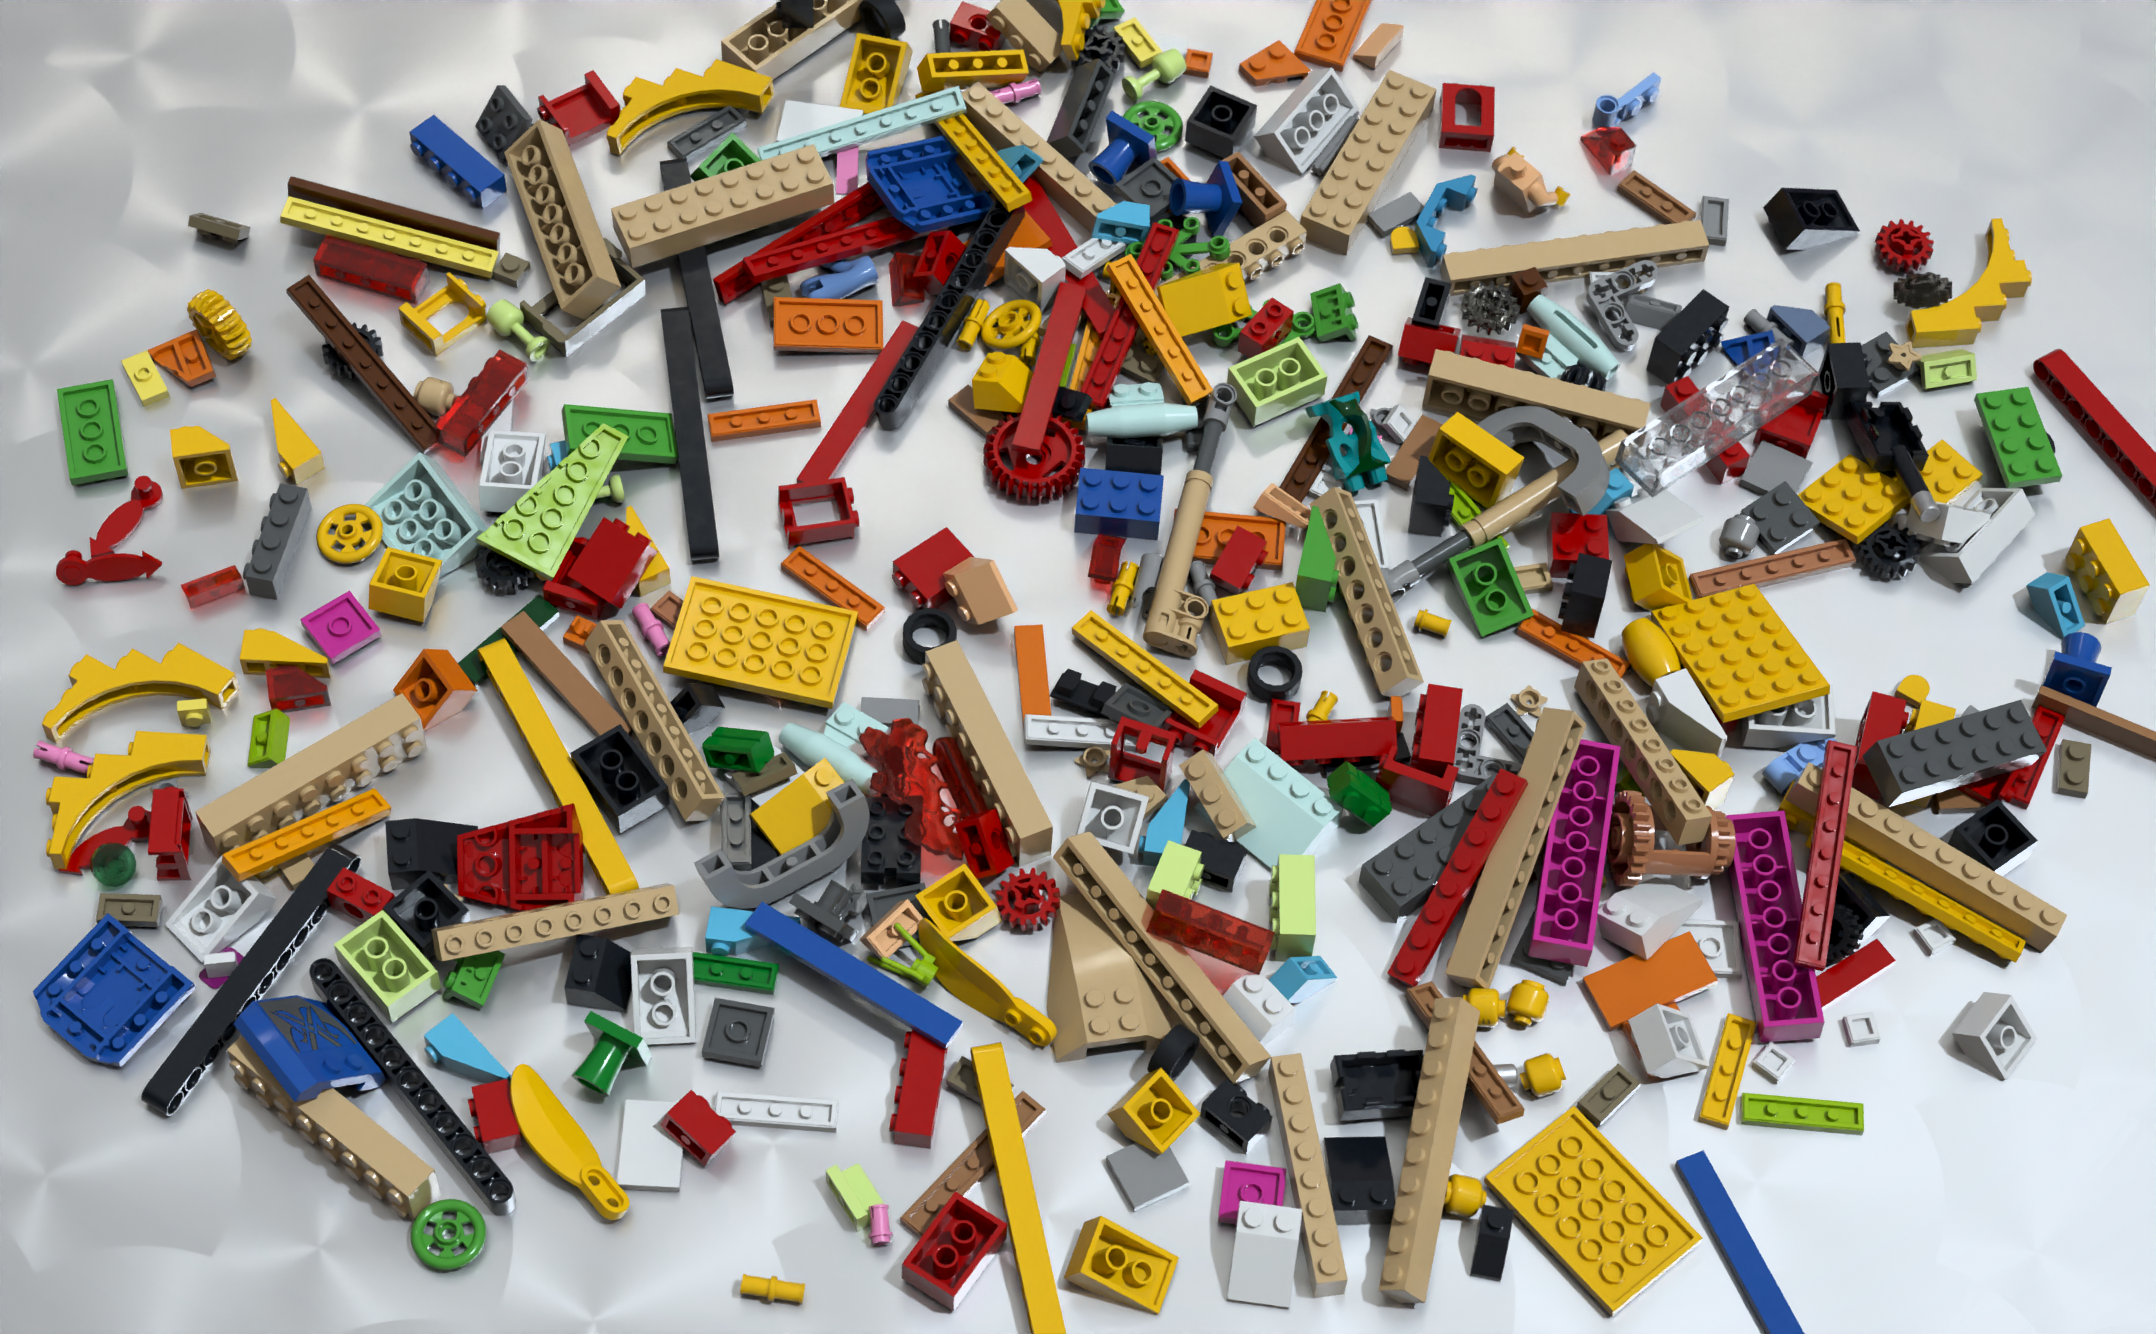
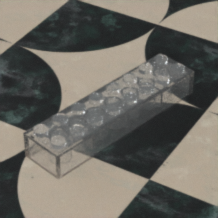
M1781 338L1623 439L1615 461L1653 498L1811 395L1820 374Z

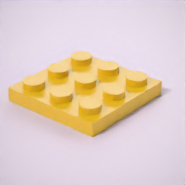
M1851 454L1847 455L1798 494L1800 499L1821 523L1857 545L1910 503L1900 483L1879 471H1871L1868 464Z

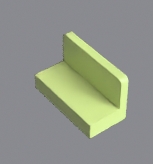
M1963 349L1923 355L1920 361L1915 362L1920 366L1922 388L1925 389L1977 380L1975 354Z
M836 1164L826 1170V1183L856 1231L858 1232L870 1225L868 1207L884 1204L861 1166L855 1164L841 1172Z

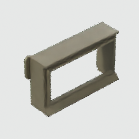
M603 238L618 280L627 288L570 333L565 335L553 323L543 317L546 312L559 303L554 290L532 307L524 300L520 302V310L524 314V321H527L544 337L549 339L553 345L564 353L565 357L573 353L646 295L645 279L620 259L622 252L606 238Z

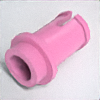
M876 1204L868 1207L871 1227L868 1239L872 1240V1245L891 1243L890 1238L893 1237V1233L889 1229V1206L886 1204Z

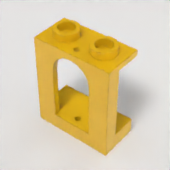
M450 272L446 274L448 285L416 308H413L407 302L398 308L401 324L435 356L441 354L487 321L486 303L478 294L474 295L462 279H456ZM460 303L465 305L469 310L468 316L443 335L427 321L450 304Z

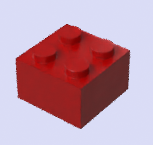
M1551 512L1547 527L1548 569L1551 578H1567L1570 563L1576 564L1579 553L1609 559L1607 515L1586 514L1582 516L1577 513Z

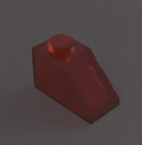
M1600 127L1581 136L1580 140L1609 175H1613L1632 165L1636 145L1622 128Z
M1099 533L1093 544L1088 577L1094 578V582L1100 584H1110L1111 581L1116 582L1127 538Z
M278 666L274 669L266 670L268 696L272 710L278 709L286 713L331 706L327 685L298 667Z

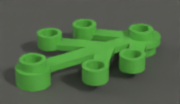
M1188 217L1183 222L1184 228L1179 231V237L1169 257V261L1181 268L1187 276L1201 271L1198 260H1188L1182 255L1209 253L1212 259L1220 261L1229 257L1231 253L1230 243L1223 236H1215L1210 242L1183 244L1189 237L1196 235L1200 231L1199 220L1196 217ZM1162 219L1158 222L1173 228V224L1169 219ZM1137 241L1130 244L1126 248L1125 255L1132 254L1137 262L1145 241ZM1167 262L1165 267L1168 271L1163 272L1160 279L1167 280L1174 275L1173 265L1170 262Z
M1251 307L1252 315L1240 319L1239 321L1247 322L1251 320L1258 312L1253 310ZM1308 312L1293 314L1291 331L1285 340L1277 346L1297 337L1306 338L1313 335L1316 330L1313 316ZM1230 323L1213 328V341L1220 347H1226L1233 340H1239V334L1243 328L1234 329Z

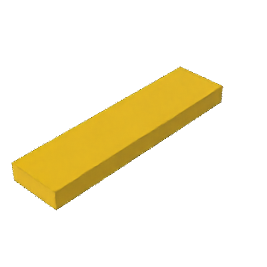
M1730 1013L1727 1014L1698 1121L1725 1130L1728 1129L1756 1028V1021Z

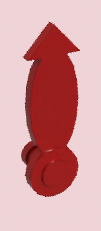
M140 476L135 480V486L131 491V501L122 504L108 516L101 525L96 540L90 537L92 558L115 554L112 549L123 543L136 530L143 518L144 511L153 509L161 503L163 492L159 484L151 481L148 476Z
M71 550L56 565V576L62 583L67 585L81 584L87 578L101 581L127 580L139 577L146 573L148 579L162 566V561L142 551V557L135 554L120 553L101 555L84 561L79 551Z
M141 806L132 807L123 826H115L103 830L84 841L70 856L67 868L59 869V872L83 876L80 869L93 868L111 860L124 851L131 841L148 840L151 812Z

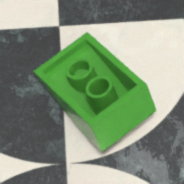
M732 132L698 166L690 177L694 181H699L761 160Z
M1312 506L1295 589L1303 608L1326 612L1328 601L1334 602L1339 570H1334L1336 557L1318 506Z
M1501 537L1449 558L1445 562L1455 587L1481 637L1534 616Z

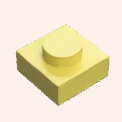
M207 698L177 701V713L182 726L196 727L211 723V711Z

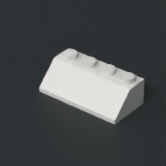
M1332 67L1311 71L1256 133L1254 138L1268 158L1298 175L1303 174L1348 117L1353 116L1359 107Z
M1980 488L1963 507L1991 514L1990 520L1963 544L1951 542L1950 547L1934 544L1933 538L1932 542L1920 552L1919 560L1951 583L1973 584L1987 567L1996 561L1998 555L2010 546L2012 540L2020 531L2027 527V524L2036 515L2022 488Z

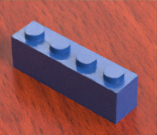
M432 115L409 132L411 139L410 147L417 157H423L435 172H440L444 175L452 187H458L470 202H475L483 209L507 192L505 175L435 115Z

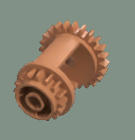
M1623 790L1619 792L1618 797H1615V804L1612 806L1606 849L1608 854L1607 863H1611L1609 873H1612V880H1615V884L1619 886L1634 887V885H1638V881H1642V876L1645 874L1693 876L1696 879H1707L1710 875H1719L1724 872V868H1728L1731 865L1735 854L1736 836L1732 821L1729 818H1725L1726 814L1722 813V811H1713L1710 806H1706L1712 814V819L1702 842L1686 844V851H1680L1679 849L1654 850L1655 830H1668L1653 807L1645 803V796H1642L1641 792Z

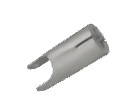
M1145 553L1142 555L1130 602V607L1136 608L1141 603V600H1143L1144 618H1148V612L1150 611L1164 560L1162 556L1155 553Z

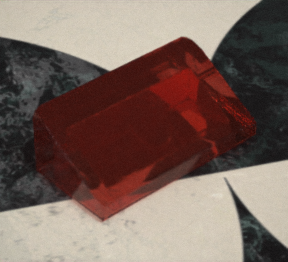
M896 252L890 261L892 306H905L925 301L924 288L913 278L920 259L919 256Z
M233 565L181 585L190 609L241 591L245 589L241 574L236 566Z

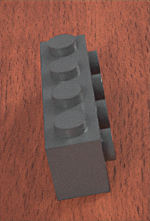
M1099 58L1076 68L1047 139V143L1065 159L1078 157L1080 154L1085 153L1116 76Z
M280 483L277 493H273L270 498L269 514L262 519L260 538L254 541L252 559L250 563H246L243 571V579L247 582L250 595L278 600L312 508L307 488Z

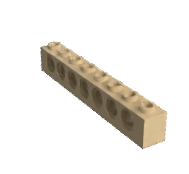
M1286 210L1231 242V253L1228 258L1218 261L1212 259L1209 255L1199 261L1200 269L1203 270L1220 263H1240L1244 283L1250 279L1254 280L1262 272L1270 267L1278 266L1292 254L1300 253L1305 247L1307 231ZM1185 272L1178 273L1158 286L1186 276ZM1156 288V290H1155L1154 293L1156 294L1157 298L1159 299L1158 292H1157V288ZM1139 327L1132 343L1135 347L1148 340L1141 327Z
M1333 487L1309 505L1311 510L1312 506H1318L1336 557L1334 570H1339V590L1345 597L1349 608L1348 614L1354 621L1358 631L1357 638L1366 652L1367 664L1374 673L1375 685L1382 695L1403 697L1424 683L1351 492Z
M600 620L584 642L586 648L654 768L668 786L669 794L685 822L708 820L725 798L624 621Z
M1604 658L1582 662L1574 685L1575 690L1611 745L1621 746L1619 757L1677 846L1702 842L1712 819V814L1609 660Z
M665 883L431 929L436 959L447 961L679 915L675 886Z

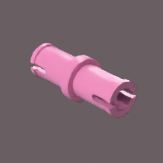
M1034 78L1019 84L1015 82L1009 83L1007 87L990 92L1003 104L1010 102L1016 104L1020 102V99L1040 95L1041 86L1039 81Z
M647 603L636 605L632 609V614L642 628L641 634L650 641L658 656L667 655L671 642L663 631L664 626L662 622L656 620Z
M41 740L36 745L40 749L35 748L33 753L35 759L56 764L57 768L61 770L68 768L86 775L88 766L93 765L94 762L93 757L90 758L75 753L72 748L66 746L60 748Z

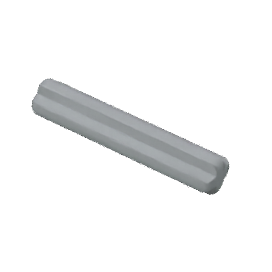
M1354 116L1348 117L1312 163L1311 170L1321 176L1327 171L1359 118Z

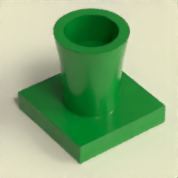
M590 1011L584 1022L594 1039L598 1041L583 1063L572 1074V1077L595 1093L609 1097L615 1079L627 1056L647 1066L652 1053L642 1037Z

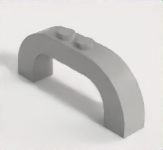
M1517 406L1494 413L1477 424L1510 448L1523 442H1540L1576 463L1577 467L1573 473L1557 487L1565 505L1580 515H1586L1604 496L1609 485L1610 472L1600 445L1586 428L1577 427L1569 418L1565 416L1562 418L1543 407Z
M853 779L826 792L831 805V817L822 832L758 868L748 871L733 869V866L721 849L694 862L695 867L713 896L724 905L733 908L750 909L757 908L761 902L770 904L836 869L856 851L863 841L869 825L870 814L865 795Z

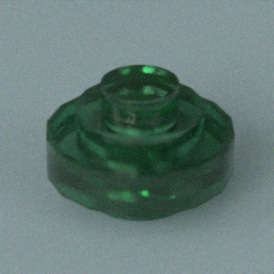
M114 842L102 844L94 851L91 857V873L98 882L106 886L117 887L124 885L135 873V856L123 844Z

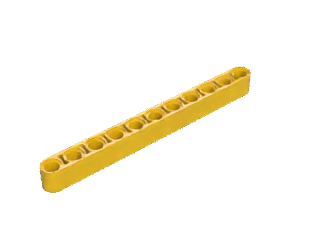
M502 638L477 649L480 661L484 660L488 677L557 805L562 807L574 803L583 832V853L605 894L609 895L639 889L638 882L506 639Z
M1001 1042L971 1047L970 1053L1030 1332L1031 1334H1066L1003 1046Z

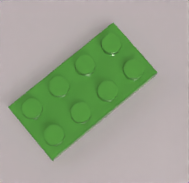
M113 379L57 389L71 485L127 476L128 468Z
M2029 387L1977 393L1974 402L2006 488L2060 482L2062 473Z
M564 404L562 408L567 455H570L587 437L604 423L629 436L617 459L676 464L678 451L671 413Z

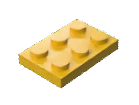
M1943 439L1927 451L1929 456L1923 471H1920L1934 501L1951 504L1979 482L1983 475ZM1895 475L1892 479L1900 483L1899 479ZM1911 502L1905 506L1908 510H1910Z

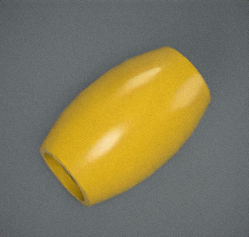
M1640 618L1632 621L1622 630V643L1628 661L1639 677L1653 688L1655 679L1681 670L1679 657L1667 635L1647 618Z

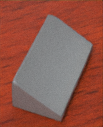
M1635 293L1629 296L1625 311L1633 323L1663 330L1681 312L1682 306Z

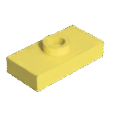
M1135 17L1113 27V30L1116 31V37L1122 36V44L1126 46L1125 50L1139 68L1151 64L1153 58L1162 53V50Z
M147 350L121 360L122 366L143 407L170 397L168 389Z

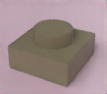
M505 253L493 270V278L518 288L531 269L530 262Z

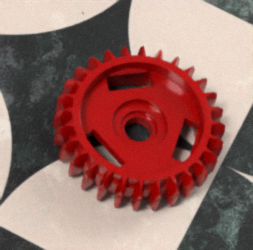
M1016 413L1015 418L1008 414L1006 422L999 420L997 427L991 428V434L987 435L986 444H984L983 464L986 467V475L990 476L991 484L997 483L998 491L1006 489L1007 497L1013 493L1016 494L1017 501L1021 497H1026L1028 504L1031 498H1037L1040 504L1043 497H1047L1051 502L1053 494L1061 498L1063 490L1070 492L1071 486L1077 485L1080 468L1085 466V446L1083 445L1082 436H1078V429H1071L1070 421L1062 423V415L1055 419L1051 414L1041 452L1038 456L1042 461L1038 464H1030L1026 459L1032 456L1031 454L1012 451V444L1021 413ZM1000 452H1005L1009 455L1013 470L1010 471L1002 463ZM1061 465L1062 467H1064V468H1063L1062 470H1060L1058 473H1056V474H1054V475H1052V476L1046 477L1048 474H1050V473H1051L1054 469H1056L1058 466Z

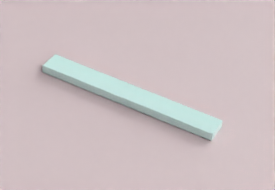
M956 86L757 148V151L762 161L814 144L822 158L967 113V109L960 88Z

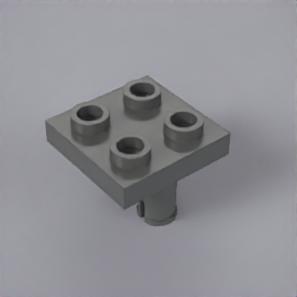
M497 85L475 127L501 160L507 161L504 152L534 123H532L533 119L506 85Z
M832 879L818 902L812 903L797 893L793 895L789 902L797 908L794 912L796 915L817 927L819 922L822 923L819 929L840 942L844 937L852 942L858 933L857 930L843 922L840 917L854 893Z

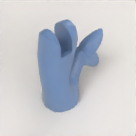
M868 255L847 262L845 261L846 258L822 265L835 274L811 277L800 284V290L802 295L807 298L843 299L863 288L877 284L878 274Z

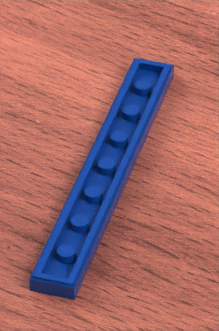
M764 902L760 903L745 923V929L944 1049H947L963 1027V1021Z
M1704 1150L1677 1160L1675 1166L1766 1334H1804Z

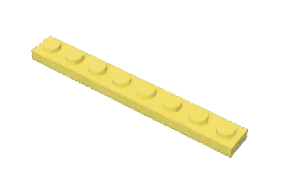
M288 196L280 216V223L487 278L492 277L499 258V251Z

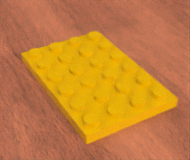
M691 576L663 665V673L833 709L857 623L858 612Z
M1755 584L1688 601V603L1676 604L1651 611V621L1667 635L1676 650L1679 661L1687 669L1693 681L1723 723L1830 694V684Z
M1575 1106L1571 1107L1486 1175L1484 1183L1510 1210H1514V1214L1611 1316L1616 1314L1699 1245L1703 1239Z

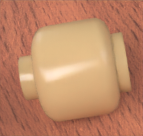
M428 377L424 381H420L414 391L416 401L427 413L432 415L444 416L448 410H453L457 403V395L454 394L453 385L450 382L434 377Z

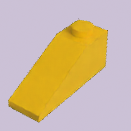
M274 398L271 400L277 451L280 459L278 468L285 478L290 477L298 485L325 469L322 452L278 400Z
M627 507L626 524L630 526L627 532L634 536L639 532L652 540L633 507ZM653 540L649 546L658 552L635 587L640 597L671 584L670 568Z
M262 628L244 630L240 653L243 674L331 678L328 658L275 631H268Z

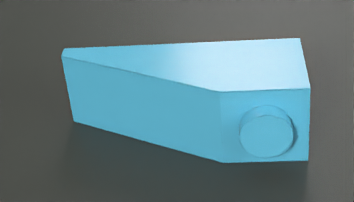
M1187 779L1183 780L1148 824L1147 835L1140 836L1138 853L1144 854L1142 865L1157 867L1168 840L1178 844L1182 843L1190 783Z
M711 906L705 936L706 952L719 956L739 955L772 944L745 929V923L753 914V911ZM787 916L801 924L800 917Z
M453 1013L424 1034L426 1043L424 1051L432 1062L436 1063L439 1061L445 1069L485 1084L508 1079L510 1086L511 1075Z

